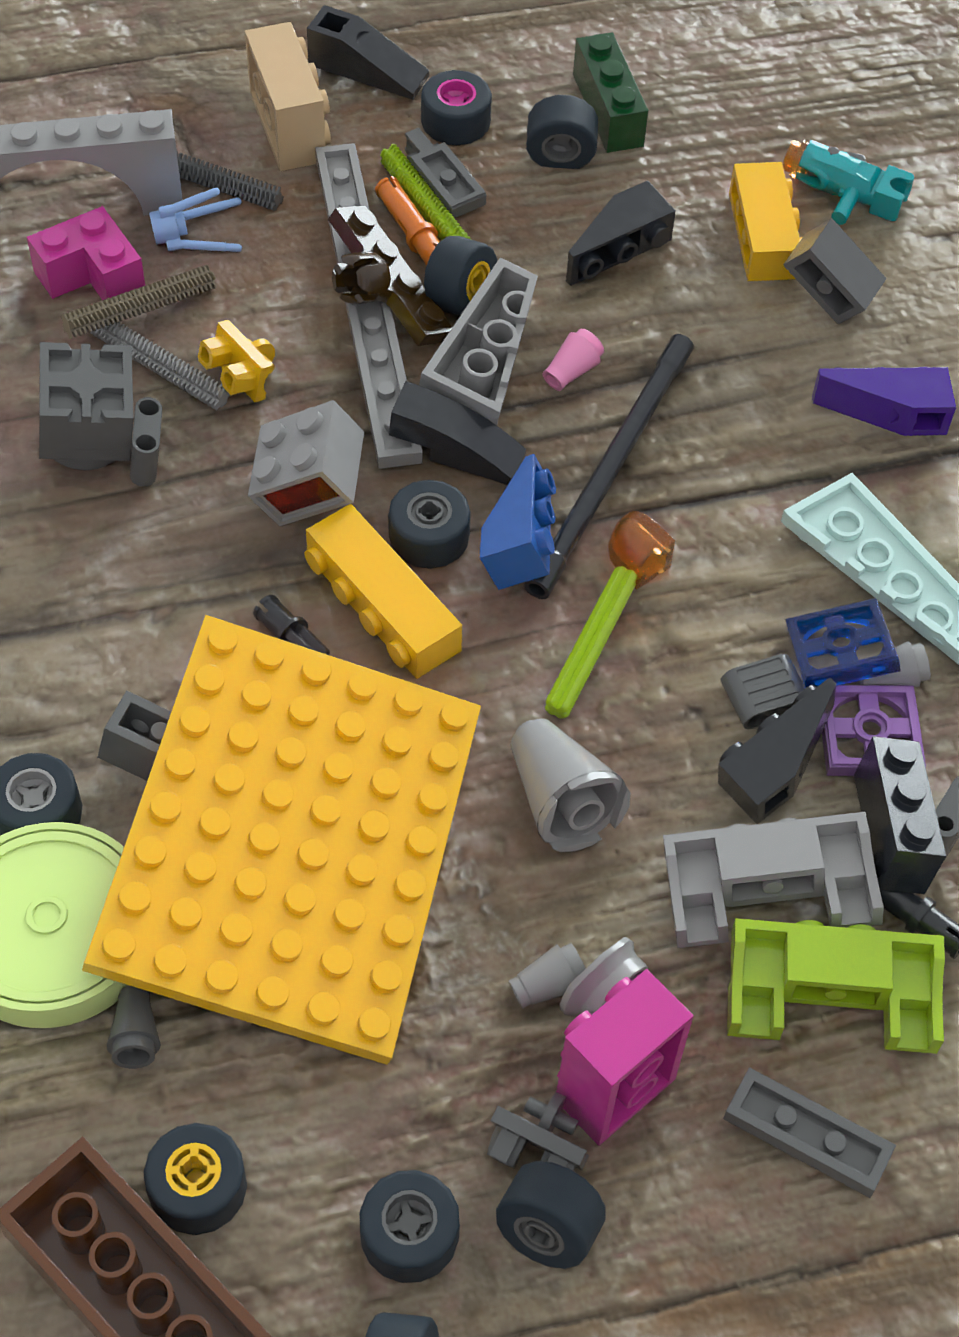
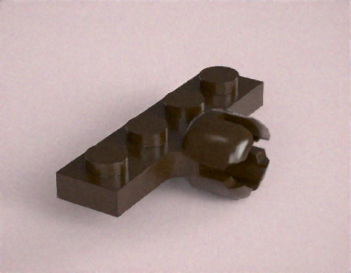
M365 205L335 208L328 221L351 252L342 255L343 263H337L333 268V288L336 292L341 293L340 298L351 305L377 301L386 303L417 346L442 343L452 329V326L445 318L443 310L425 294L420 278L412 272L400 255L397 246L390 241L377 223L374 214Z

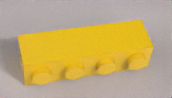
M352 504L343 507L306 529L307 550L304 552L308 565L317 575L322 573L329 580L336 597L342 604H350L359 614V619L364 629L371 636L377 635L385 643L391 659L398 667L403 668L405 666L418 679L462 651L463 625Z

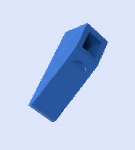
M535 454L524 458L481 528L480 560L498 590L549 575L550 555L555 552L553 538L550 533L551 524L555 523L551 495L556 494V486L550 470L547 468L542 469Z

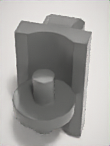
M555 1092L548 1105L531 1096L529 1097L524 1107V1112L540 1119L538 1126L500 1106H497L490 1120L496 1128L492 1134L487 1155L515 1169L527 1143L545 1151L541 1161L553 1162L572 1171L575 1168L583 1170L589 1158V1155L586 1154L587 1150L551 1133L554 1127L573 1135L579 1123V1120L562 1112L567 1097L558 1092Z

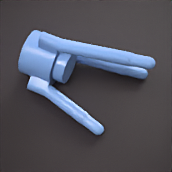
M212 188L174 204L160 206L159 210L149 212L156 245L167 243L168 252L179 249L240 252L242 250L240 244L181 240L180 236L188 235L185 220L238 206L242 203L241 199L236 197L183 211L220 194L218 188Z

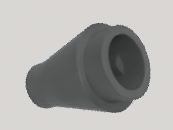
M126 986L122 988L118 996V1005L107 1041V1050L112 1054V1061L116 1065L129 1069L142 1068L154 1061L155 1054L159 1051L161 1044L150 1003V992L133 986Z

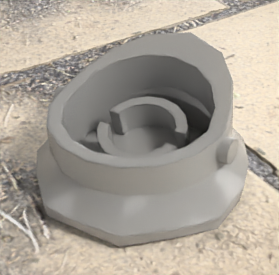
M623 937L603 952L568 985L560 1002V1010L564 1015L577 1017L584 1011H589L592 1015L606 1003L604 999L616 983L625 977L632 981L644 970L648 969V966L636 955L634 942L627 937Z

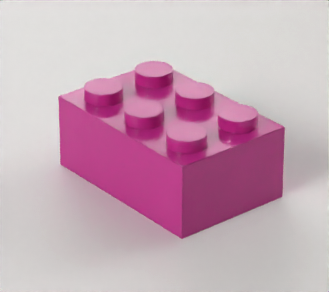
M648 969L644 970L632 981L628 977L620 980L607 993L604 999L606 1003L592 1015L589 1011L582 1012L568 1025L564 1032L566 1037L563 1051L560 1055L562 1060L560 1071L557 1075L558 1085L556 1092L567 1097L563 1109L571 1117L579 1120L578 1125L598 1146L676 1079L694 1017Z

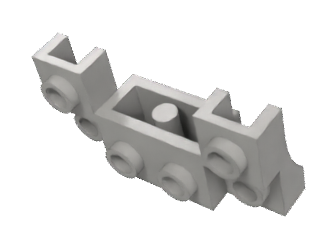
M865 812L806 819L785 818L771 823L754 825L734 824L727 828L663 835L677 948L729 942L725 907L824 896L830 926L847 928L857 924L875 926L882 925L884 906L876 875L870 830Z

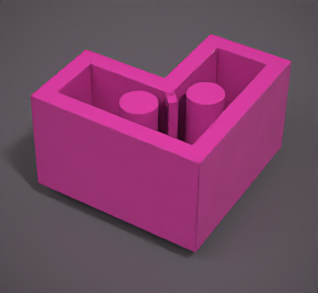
M103 206L27 236L34 273L52 299L87 284L93 286L102 300L145 286L141 257Z

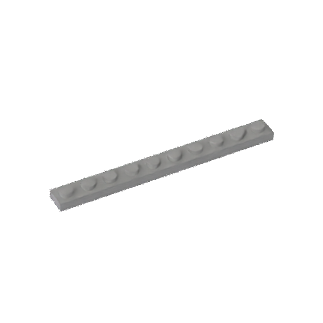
M355 143L315 147L316 162L327 217L329 218L334 209L338 207L365 205L369 210ZM329 222L337 263H343L341 256L351 252ZM381 301L351 305L345 302L378 468L421 464L423 452L420 445L389 436L391 412L405 381H407L392 310L386 303Z

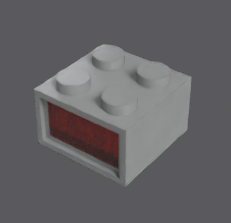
M334 400L261 425L248 497L279 526L354 503L364 431Z

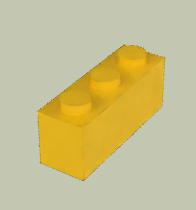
M782 162L734 164L729 197L747 281L796 279L783 265L802 239L798 233L800 225L799 210L797 207H792L791 203L793 197L792 180L790 178L786 179Z

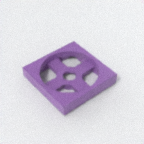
M836 685L834 706L822 731L827 776H854L862 759L845 756L837 748L836 738H857L858 741L863 743L864 752L873 736L910 738L911 741L920 742L925 763L914 686ZM858 700L859 712L855 718H834L833 713L840 706L850 701ZM879 702L892 707L903 718H889L884 712L880 711ZM869 721L875 722L879 725L881 731L877 735H869L864 732L862 725Z

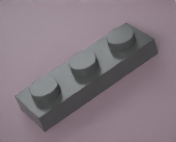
M750 1067L723 1118L729 1123L869 1198L873 1195L896 1147L890 1141Z

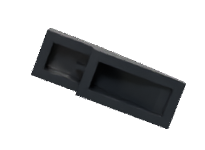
M405 381L391 412L389 436L430 448V461L508 485L524 460L526 448L491 421L448 397Z

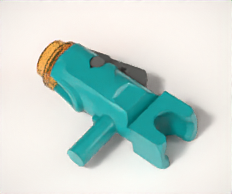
M794 139L783 161V169L790 173V178L798 179L817 190L841 197L831 215V218L839 225L846 223L857 202L869 205L870 214L889 221H896L902 202L908 200L915 178L912 173L888 165L886 171L875 165L867 163L865 156L862 154L840 151L836 147H829L804 139L802 142Z

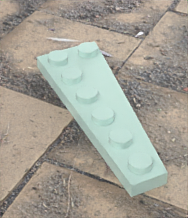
M853 473L783 510L781 522L788 529L959 665V583Z

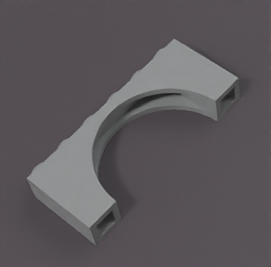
M171 109L0 125V179L20 167L36 162L71 160L100 167L121 179L129 186L139 200L143 216L150 215L149 212L159 210L160 206L174 204L183 200Z

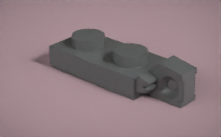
M420 128L405 133L407 159L454 218L486 205V192L445 142L432 144Z

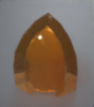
M632 511L625 514L616 523L608 543L609 557L615 568L623 566L637 574L635 589L637 590L671 568L675 540L649 516L638 511Z

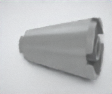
M529 720L518 727L512 737L510 746L540 837L545 843H549L554 850L559 852L578 851L602 840L598 832L609 823L615 829L623 820L630 806L631 793L624 780L549 720Z

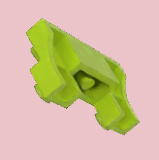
M735 918L731 931V979L728 986L727 1036L780 1040L784 1030V1002L883 1010L884 1049L937 1054L944 1042V936L880 931L864 924L844 928L824 926L823 923L815 920L785 923Z

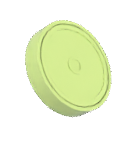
M49 822L24 826L0 836L1 1021L28 1028H55L72 1025L87 1020L111 1007L118 1001L122 988L130 986L82 971L124 849L123 845L107 834L79 824Z

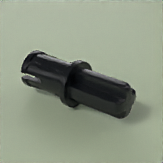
M275 595L265 596L259 601L268 612L265 613L259 606H255L253 611L254 617L262 622L276 638L327 655L330 654V650L308 630V622L303 617H295Z

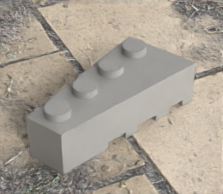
M500 257L422 371L419 386L435 391L466 406L497 426L538 276Z

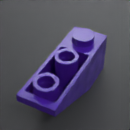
M948 367L821 368L818 370L812 394L813 404L903 436L947 435L956 410Z

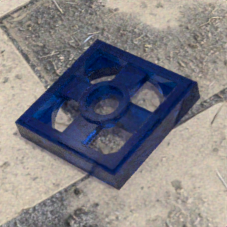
M877 598L785 619L787 633L805 688L810 685L818 687L829 677L838 686L901 671L899 657ZM846 623H857L865 625L866 627L856 629L855 627L847 625ZM824 627L827 628L822 637L807 640L816 631ZM842 637L848 638L851 641L847 646L837 647L832 644L834 640ZM882 642L883 648L878 656L858 660L856 651L860 646ZM829 654L836 656L838 665L816 669L809 664L808 658Z

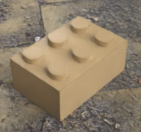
M291 22L245 30L250 95L279 170L285 171L317 164L315 147L331 144L329 126L327 121L324 120V115L330 113V106L325 89L319 90L318 88L319 79L315 64L307 62L308 52L304 38L297 37Z

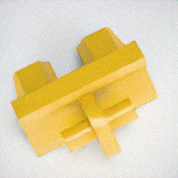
M229 320L218 322L215 337L200 342L198 361L206 370L219 366L222 367L220 378L222 387L231 396L245 392L254 402L266 399L267 393L264 390V383L268 375L275 369V365L272 363L275 357L274 346L266 339H257L252 342Z

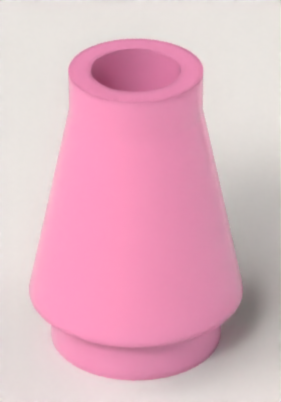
M579 329L576 333H569L549 367L543 372V378L549 386L557 391H561L567 384L600 364V357L604 353L602 343L593 333L586 329Z

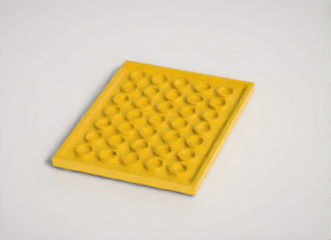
M205 614L82 971L388 1065L393 1057L481 705Z

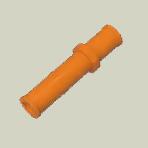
M390 176V183L389 179L385 177L377 183L375 193L406 235L408 247L412 252L418 253L427 266L431 253L440 242L437 238L438 231L432 223L424 220L414 203L401 187L398 179Z

